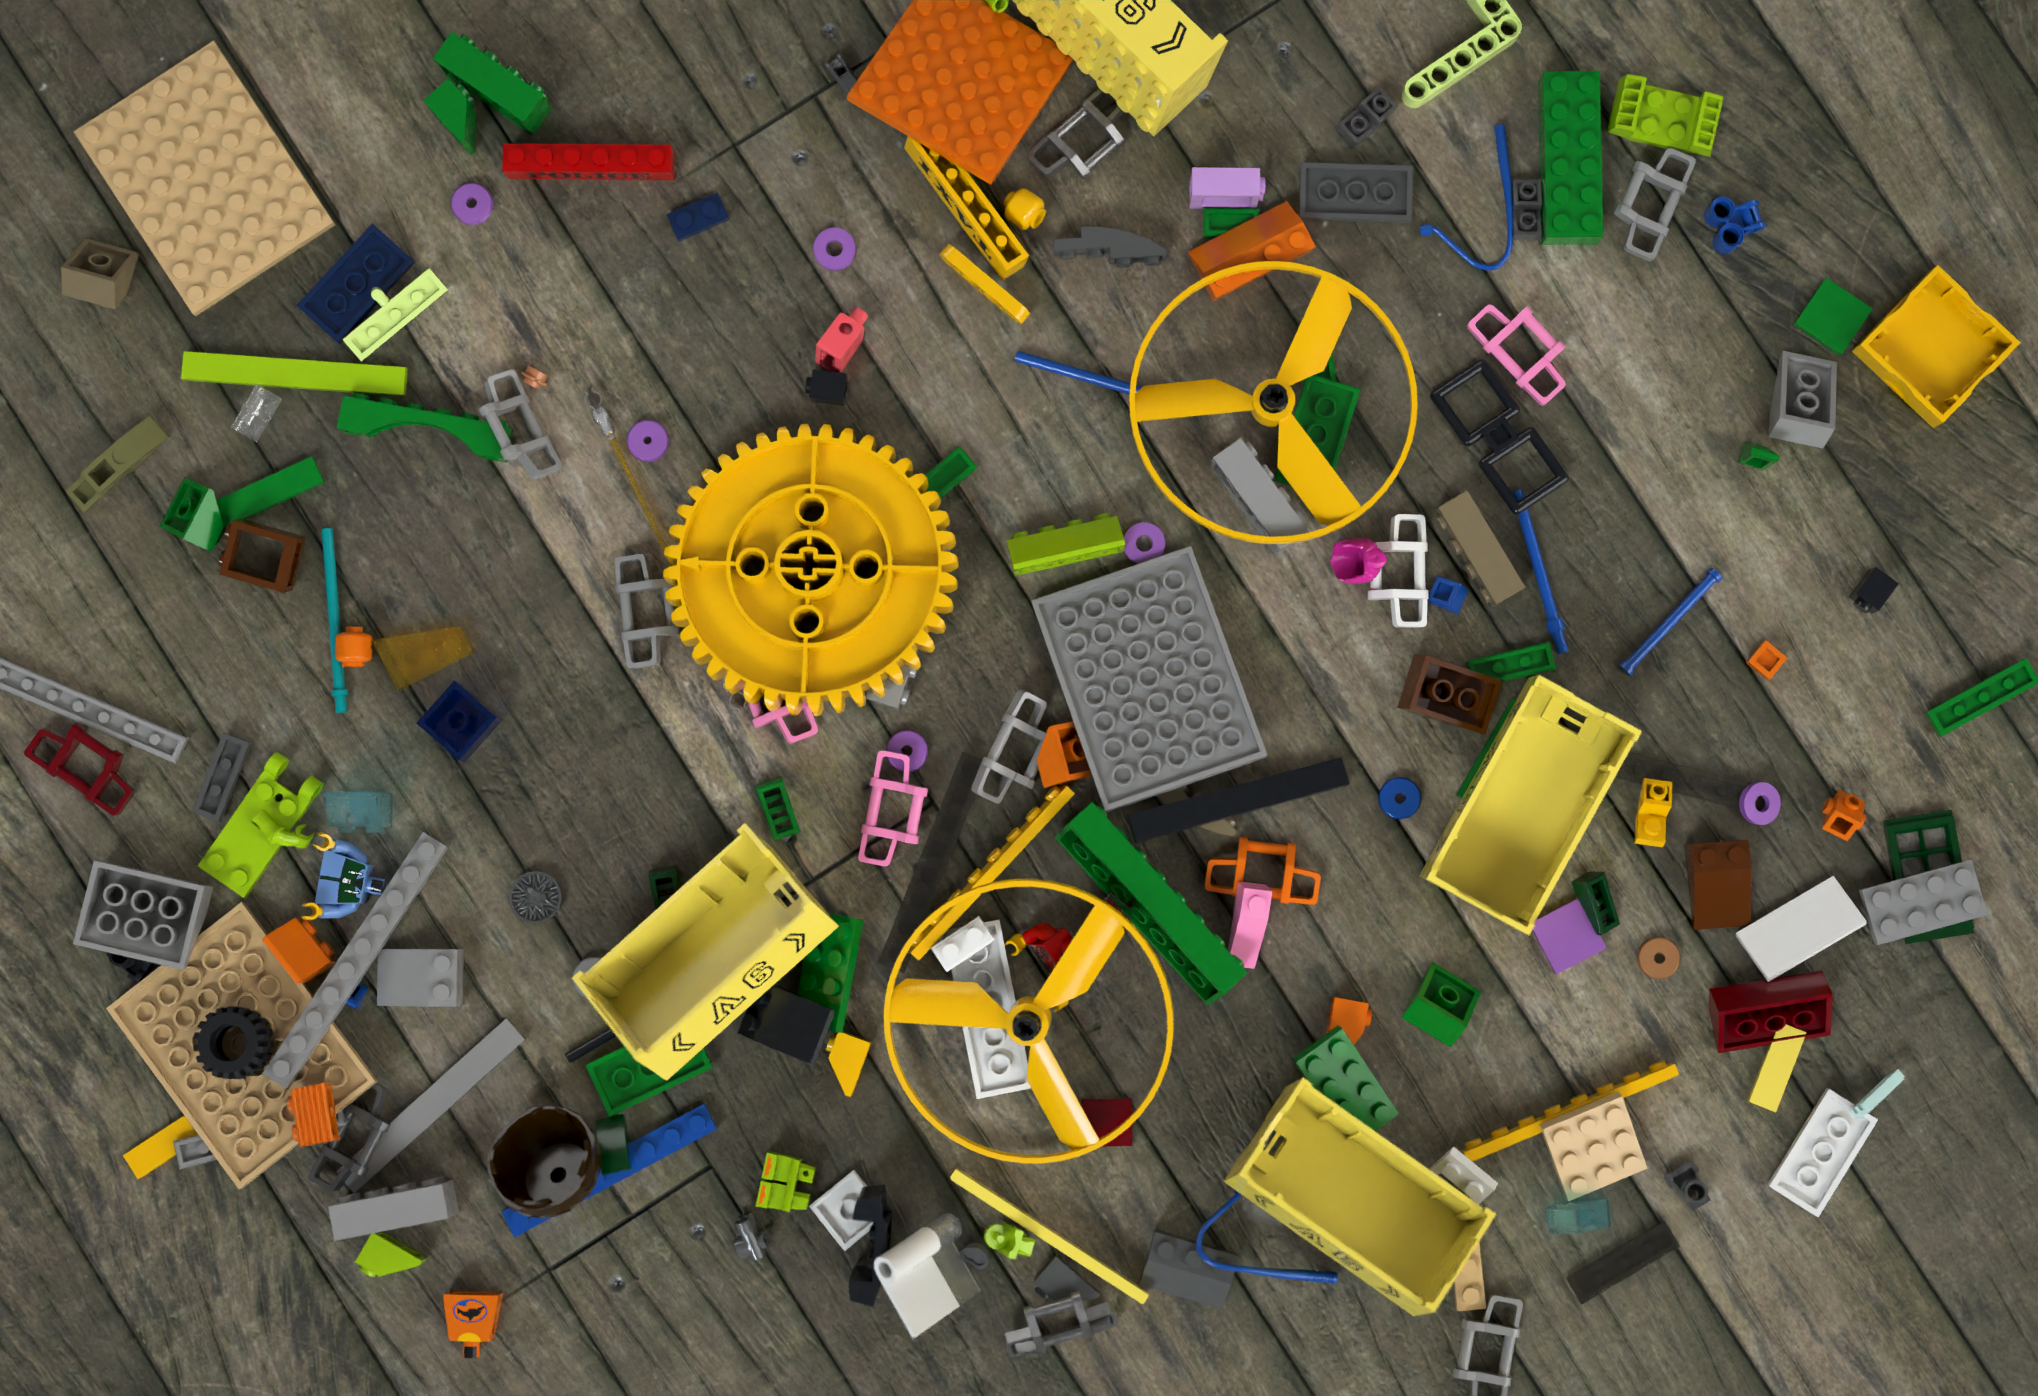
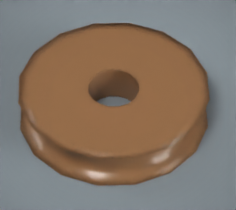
M1649 938L1638 949V966L1643 974L1650 978L1660 980L1669 978L1676 973L1680 966L1681 956L1679 949L1674 942L1667 938ZM1656 953L1663 955V961L1659 964L1654 961Z

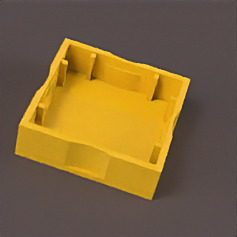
M1937 265L1899 301L1852 352L1932 428H1935L1944 423L1971 395L1980 380L1993 372L2021 342L1992 315L1978 307L1968 293Z

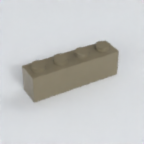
M1468 490L1435 510L1437 516L1434 519L1438 527L1442 531L1446 530L1451 538L1449 544L1453 552L1457 556L1461 554L1466 563L1463 565L1464 570L1471 580L1476 579L1480 586L1478 593L1485 604L1490 603L1494 607L1526 588Z

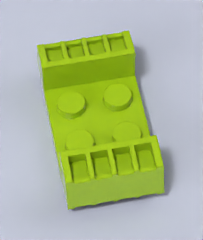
M1626 74L1619 79L1607 133L1655 147L1673 148L1682 153H1693L1711 157L1723 105V96L1705 91L1701 97L1662 89L1646 85V77Z

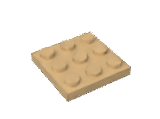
M1619 1092L1539 1125L1564 1195L1568 1201L1648 1169L1625 1102Z

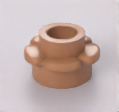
M529 365L525 372H521L525 376L523 382L536 389H539L540 385H547L545 381L548 375Z

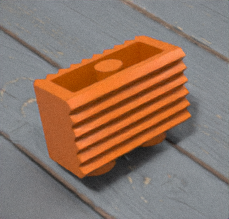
M320 1083L290 1089L291 1096H288V1108L290 1113H294L296 1122L292 1126V1135L294 1141L299 1142V1147L340 1140L331 1083Z

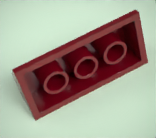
M1823 971L1774 978L1769 982L1761 980L1709 989V1012L1717 1052L1724 1053L1768 1046L1772 1042L1800 1037L1811 1039L1830 1036L1833 993ZM1786 1024L1807 1033L1774 1039L1775 1032L1783 1029Z

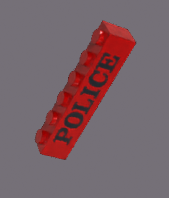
M503 144L502 172L508 179L674 180L675 152L671 145Z

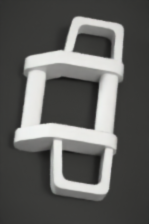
M1397 514L1391 518L1390 541L1375 543L1382 552H1414V590H1382V574L1380 569L1376 578L1370 582L1368 600H1390L1394 627L1421 628L1427 624V599H1429V591L1426 590L1425 552H1428L1426 521L1423 515ZM1400 521H1415L1417 523L1418 542L1398 541ZM1399 600H1419L1417 622L1402 621Z

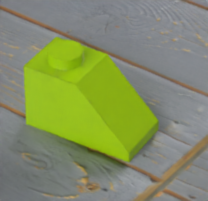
M377 1232L370 1235L355 1263L361 1266L360 1270L371 1277L377 1275L380 1277L419 1266L425 1263L427 1257L388 1234Z

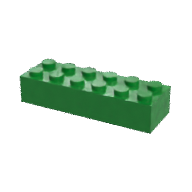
M1543 71L1538 80L1539 154L1542 193L1541 245H1597L1603 238L1600 71Z

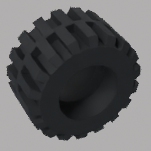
M221 1007L216 1009L215 1013H208L205 1016L207 1021H200L197 1027L201 1028L200 1033H194V1039H198V1044L193 1045V1050L199 1051L200 1055L196 1056L197 1062L204 1063L202 1068L206 1072H212V1076L223 1079H245L246 1076L257 1074V1069H263L266 1066L264 1063L265 1059L271 1058L272 1053L268 1051L269 1047H274V1041H270L269 1036L274 1035L272 1029H267L268 1021L260 1018L261 1014L243 1007ZM238 1026L245 1034L246 1047L240 1057L230 1060L223 1052L222 1039L229 1028Z

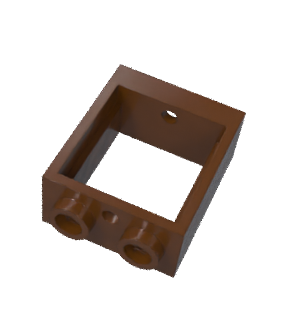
M242 518L232 520V523L228 524L225 531L227 544L219 557L218 565L221 567L219 575L282 593L292 591L305 536ZM242 531L285 542L276 580L234 569Z

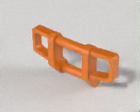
M1239 836L1237 858L1211 857L1208 859L1204 883L1205 889L1211 892L1231 894L1233 897H1236L1238 881L1243 882L1247 851L1285 856L1281 889L1269 887L1272 890L1271 899L1280 900V903L1286 904L1291 902L1315 905L1318 901L1320 873L1315 870L1294 866L1296 843L1287 842V845L1252 841L1248 840V837ZM1214 865H1236L1233 887L1214 885L1210 882ZM1293 873L1315 879L1313 894L1310 897L1290 895Z

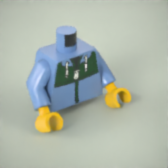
M323 832L317 833V835L325 837V842L321 846L313 844V846L324 851L315 903L302 904V906H309L312 909L310 916H301L304 920H313L317 917H344L356 912L360 904H366L369 893L376 895L383 893L386 888V879L372 877L373 865L368 863L367 856L353 843L337 838L332 839Z

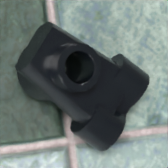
M106 953L110 962L115 966H120L129 973L127 977L136 984L146 977L149 969L155 964L130 957L126 960L121 955Z

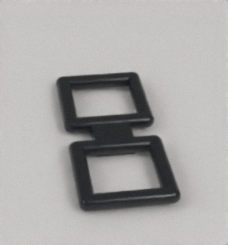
M1478 360L1431 392V400L1465 446L1469 447L1483 438L1491 449V453L1479 460V467L1513 514L1519 515L1568 482V474L1535 428L1528 427L1519 434H1516L1508 421L1519 414L1520 407L1486 360ZM1481 373L1506 409L1469 433L1444 397ZM1527 441H1530L1555 477L1518 501L1495 470L1493 464Z

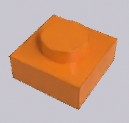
M1764 640L1746 663L1768 681L1788 658L1767 640Z

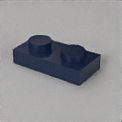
M718 192L666 214L678 242L730 220Z

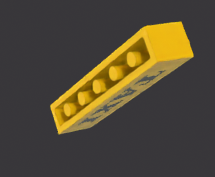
M907 136L904 149L999 278L1003 281L1023 268L1028 260V253L967 170Z

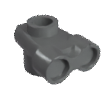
M1693 1160L1663 1177L1670 1189L1674 1187L1692 1211L1711 1200L1708 1196L1706 1185L1700 1181L1697 1175L1699 1169ZM1689 1189L1697 1191L1698 1197L1696 1199L1689 1197Z
M752 1211L743 1212L737 1216L738 1221L735 1222L739 1236L734 1238V1244L740 1259L751 1257V1260L755 1261L764 1257L766 1253L765 1248H768V1240L763 1231H758L757 1222Z

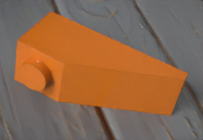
M1332 997L1326 1034L1339 1025L1352 1044L1355 1045L1363 1034L1365 1026H1370L1372 1010L1368 1009L1369 1003Z

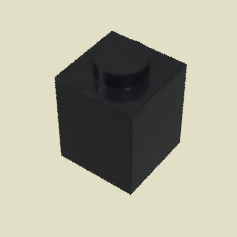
M813 369L812 377H807L805 393L810 394L811 402L845 406L848 384L847 374Z
M1874 567L1867 571L1849 598L1855 601L1853 604L1857 609L1864 613L1870 612L1872 614L1882 608L1899 583L1879 568Z

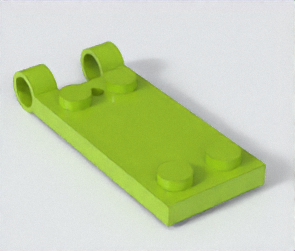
M275 752L269 758L264 771L198 864V867L243 898L248 897L282 847L276 844L269 845L266 842L267 838L251 824L253 817L260 811L265 810L275 823L280 827L283 826L287 832H292L324 787V783L312 775L303 783L298 795L279 783L277 780L285 771L290 761L279 752ZM278 794H282L283 800L281 802H278L276 800V796Z

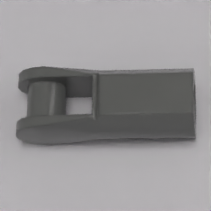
M837 53L835 55L836 59L829 64L827 62L824 63V66L843 91L848 94L858 78ZM843 67L846 73L839 77L836 72Z

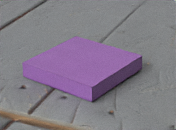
M1578 898L1536 919L1534 923L1535 926L1532 932L1554 974H1558L1607 948L1601 936L1596 934Z

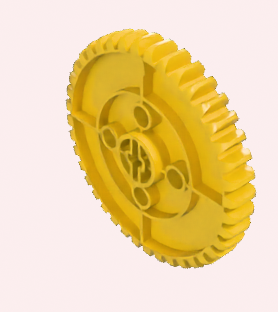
M801 424L798 429V437L792 438L786 426L779 427L777 441L770 442L764 432L759 433L756 436L757 448L751 450L743 441L736 445L739 458L736 460L731 459L724 453L718 457V462L722 470L718 474L711 469H704L701 474L707 486L704 489L698 486H690L687 492L694 501V505H679L676 510L680 518L685 522V525L675 524L669 528V534L679 545H670L665 548V557L675 566H670L663 571L665 581L675 586L665 592L666 601L670 605L678 607L671 613V620L674 625L685 627L680 633V640L687 647L695 646L692 652V658L699 665L709 663L707 674L712 680L717 681L725 677L724 686L729 693L735 694L744 687V698L749 704L757 703L765 694V705L769 711H777L783 700H786L787 709L794 716L799 715L804 702L808 703L814 716L822 714L824 702L830 701L836 713L844 712L845 698L850 696L858 707H863L866 705V690L871 688L875 695L882 698L886 695L883 681L887 678L897 685H902L905 680L900 668L906 665L910 669L918 670L921 667V663L916 651L919 649L923 652L932 653L935 649L933 640L928 633L942 634L946 630L944 621L937 613L947 614L953 611L954 605L952 600L942 593H951L957 590V579L948 572L954 571L959 566L958 557L953 553L944 551L947 549L950 551L956 545L955 535L952 532L944 531L950 524L949 515L945 511L937 510L941 504L939 494L935 491L926 492L928 488L927 477L922 473L912 476V461L909 458H903L895 463L896 453L891 445H886L877 452L876 441L872 435H866L859 444H856L853 429L845 428L841 432L839 439H837L830 424H823L818 436H813L808 424ZM812 506L822 507L824 513L817 521L809 522L803 519L804 513L808 508ZM817 548L824 549L832 555L820 554ZM758 559L765 562L764 569L760 574L748 576L744 573L746 565L752 560ZM871 562L879 566L877 573L871 578L863 579L857 576L858 568L864 563ZM810 563H816L818 568H813L812 575L807 576L804 570H809ZM788 583L802 584L805 591L796 589ZM813 616L819 619V624L815 631L807 634L798 631V625L803 618Z

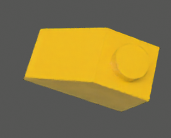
M843 1031V1033L838 1032L837 1036L831 1034L826 1050L830 1052L828 1059L844 1094L851 1097L872 1042Z

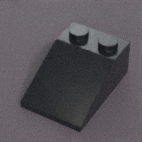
M773 985L747 1008L738 1033L760 1044L815 1065L835 1011L783 987Z

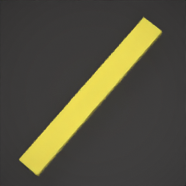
M957 1167L950 1176V1180L1139 1303H1145L1149 1296L1148 1291Z

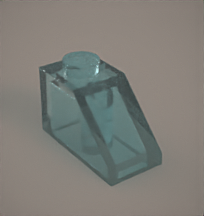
M1608 1198L1571 1200L1546 1204V1220L1549 1233L1580 1234L1611 1227Z

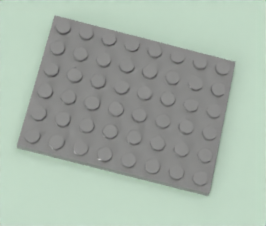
M1191 546L1031 601L1106 813L1267 757V752Z

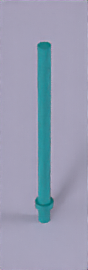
M324 528L321 531L334 690L331 691V697L335 699V712L347 713L346 696H349L348 689H345L344 667H342V662L335 659V637L338 633H341L333 528Z

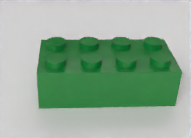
M451 32L432 58L441 72L455 83L459 82L468 92L534 136L552 111L548 103L549 98L544 94V90L533 81L527 84L521 78L522 75L510 65L504 68L498 62L499 59L490 51L485 49L481 52L475 46L476 43L467 35L462 33L461 36H458Z

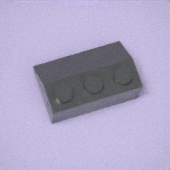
M1154 1229L1139 1285L1222 1309L1235 1271L1219 1269L1203 1261L1198 1255L1195 1240ZM1202 1243L1203 1252L1210 1259L1223 1264L1237 1265L1239 1259L1237 1253Z

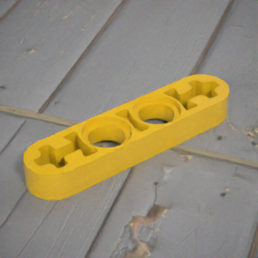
M947 244L940 252L939 256L946 264L1016 323L1021 325L1028 318L1030 312L1019 301L955 247Z

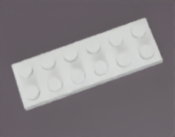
M999 919L984 922L995 940L952 968L951 971L953 981L977 982L993 1000L1009 1013L1016 1000ZM962 927L947 930L944 933L945 938ZM962 1026L977 1099L1031 1088L1026 1080L1028 1060L1024 1045L1013 1041L1006 1029Z

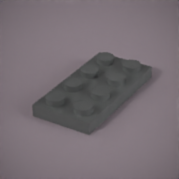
M1301 162L1299 217L1301 220L1411 223L1413 166Z

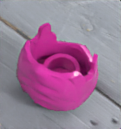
M1358 537L1335 543L1329 562L1339 581L1349 584L1372 582L1386 563L1387 557L1372 539Z

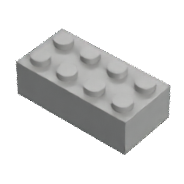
M1239 438L1213 457L1210 467L1261 536H1292L1307 532L1308 529L1305 525L1308 522L1299 510L1294 511L1290 506V496L1283 487L1279 489L1272 481L1274 478L1273 473L1266 464L1260 465L1255 458L1258 454L1249 441L1244 443ZM1294 543L1267 545L1277 556Z
M444 1176L421 1181V1186H417L416 1181L399 1184V1186L393 1187V1191L390 1192L388 1187L373 1189L365 1192V1197H361L360 1192L343 1195V1197L336 1198L337 1203L328 1206L334 1241L448 1219L459 1213L453 1179L445 1181Z

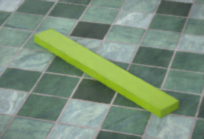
M184 351L181 379L184 381L406 396L408 369L395 366Z

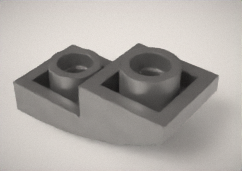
M1378 87L1352 113L1342 120L1335 129L1356 148L1399 106Z
M1512 180L1513 240H1540L1542 236L1540 211L1542 207L1541 180Z

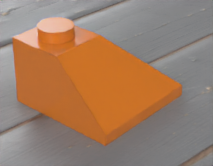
M1074 722L1048 727L1036 760L1043 787L1060 785L1092 776Z

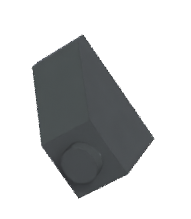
M1057 1254L1053 1256L1034 1279V1284L1037 1286L1034 1290L1046 1301L1049 1298L1056 1301L1071 1296L1070 1293L1078 1290L1082 1300L1097 1299L1100 1295L1099 1291Z

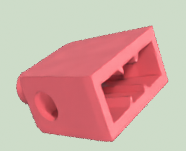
M854 307L849 316L839 313L816 344L815 362L830 372L842 373L863 340V324L867 320L868 315L858 307Z

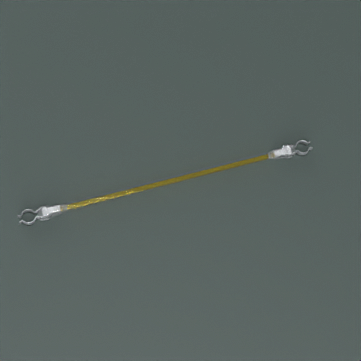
M585 392L586 395H585V399H584V400H585V403H586V405H587L586 399H587L588 393ZM600 395V408L595 410L594 407L587 406L594 409L592 416L595 423L600 426L603 434L611 442L664 552L667 545L619 448L614 428L610 422V415L607 409L601 407L602 397ZM668 560L670 566H675V564L669 562ZM724 677V678L721 679V685H722L724 691H726L727 693H729V692L725 689V686H724V682H725V677ZM731 694V696H730V698H729V703H730L731 706H732V704H731V698H732L733 694Z

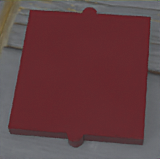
M1131 1098L1082 1099V1108L1099 1138L1110 1133L1132 1114ZM1135 1121L1124 1132L1101 1147L1132 1146V1125L1135 1124Z

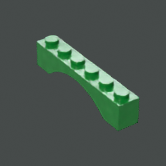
M353 393L352 397L343 396L336 428L342 433L371 438L382 431L399 426H430L458 437L479 458L507 463V460H504L500 453L502 449L489 423L480 421L477 415L462 413V417L452 416V411L435 408L434 412L425 411L424 406L408 403L407 407L397 406V401L380 398L379 402L370 401L369 396L359 393ZM499 419L511 441L513 429L506 425V421Z

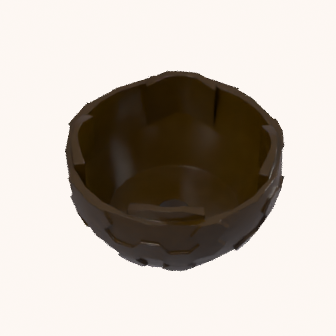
M554 1106L532 1107L513 1119L500 1131L489 1152L487 1173L490 1176L495 1191L509 1208L530 1217H556L571 1211L570 1209L581 1203L592 1192L601 1169L599 1142L595 1133L577 1112ZM566 1171L565 1179L560 1183H555L556 1175L559 1172Z

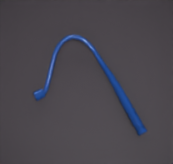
M1503 124L1494 126L1507 215V246L1501 260L1493 265L1476 262L1439 228L1431 224L1420 225L1421 236L1433 235V232L1436 233L1466 262L1482 270H1496L1500 268L1510 256L1513 242L1512 182L1506 128Z
M1235 1189L1233 1191L1236 1194L1201 1226L1197 1234L1196 1249L1198 1255L1203 1261L1219 1269L1300 1281H1319L1335 1284L1338 1280L1336 1272L1223 1264L1210 1259L1202 1249L1203 1235L1206 1229L1241 1197L1242 1194Z

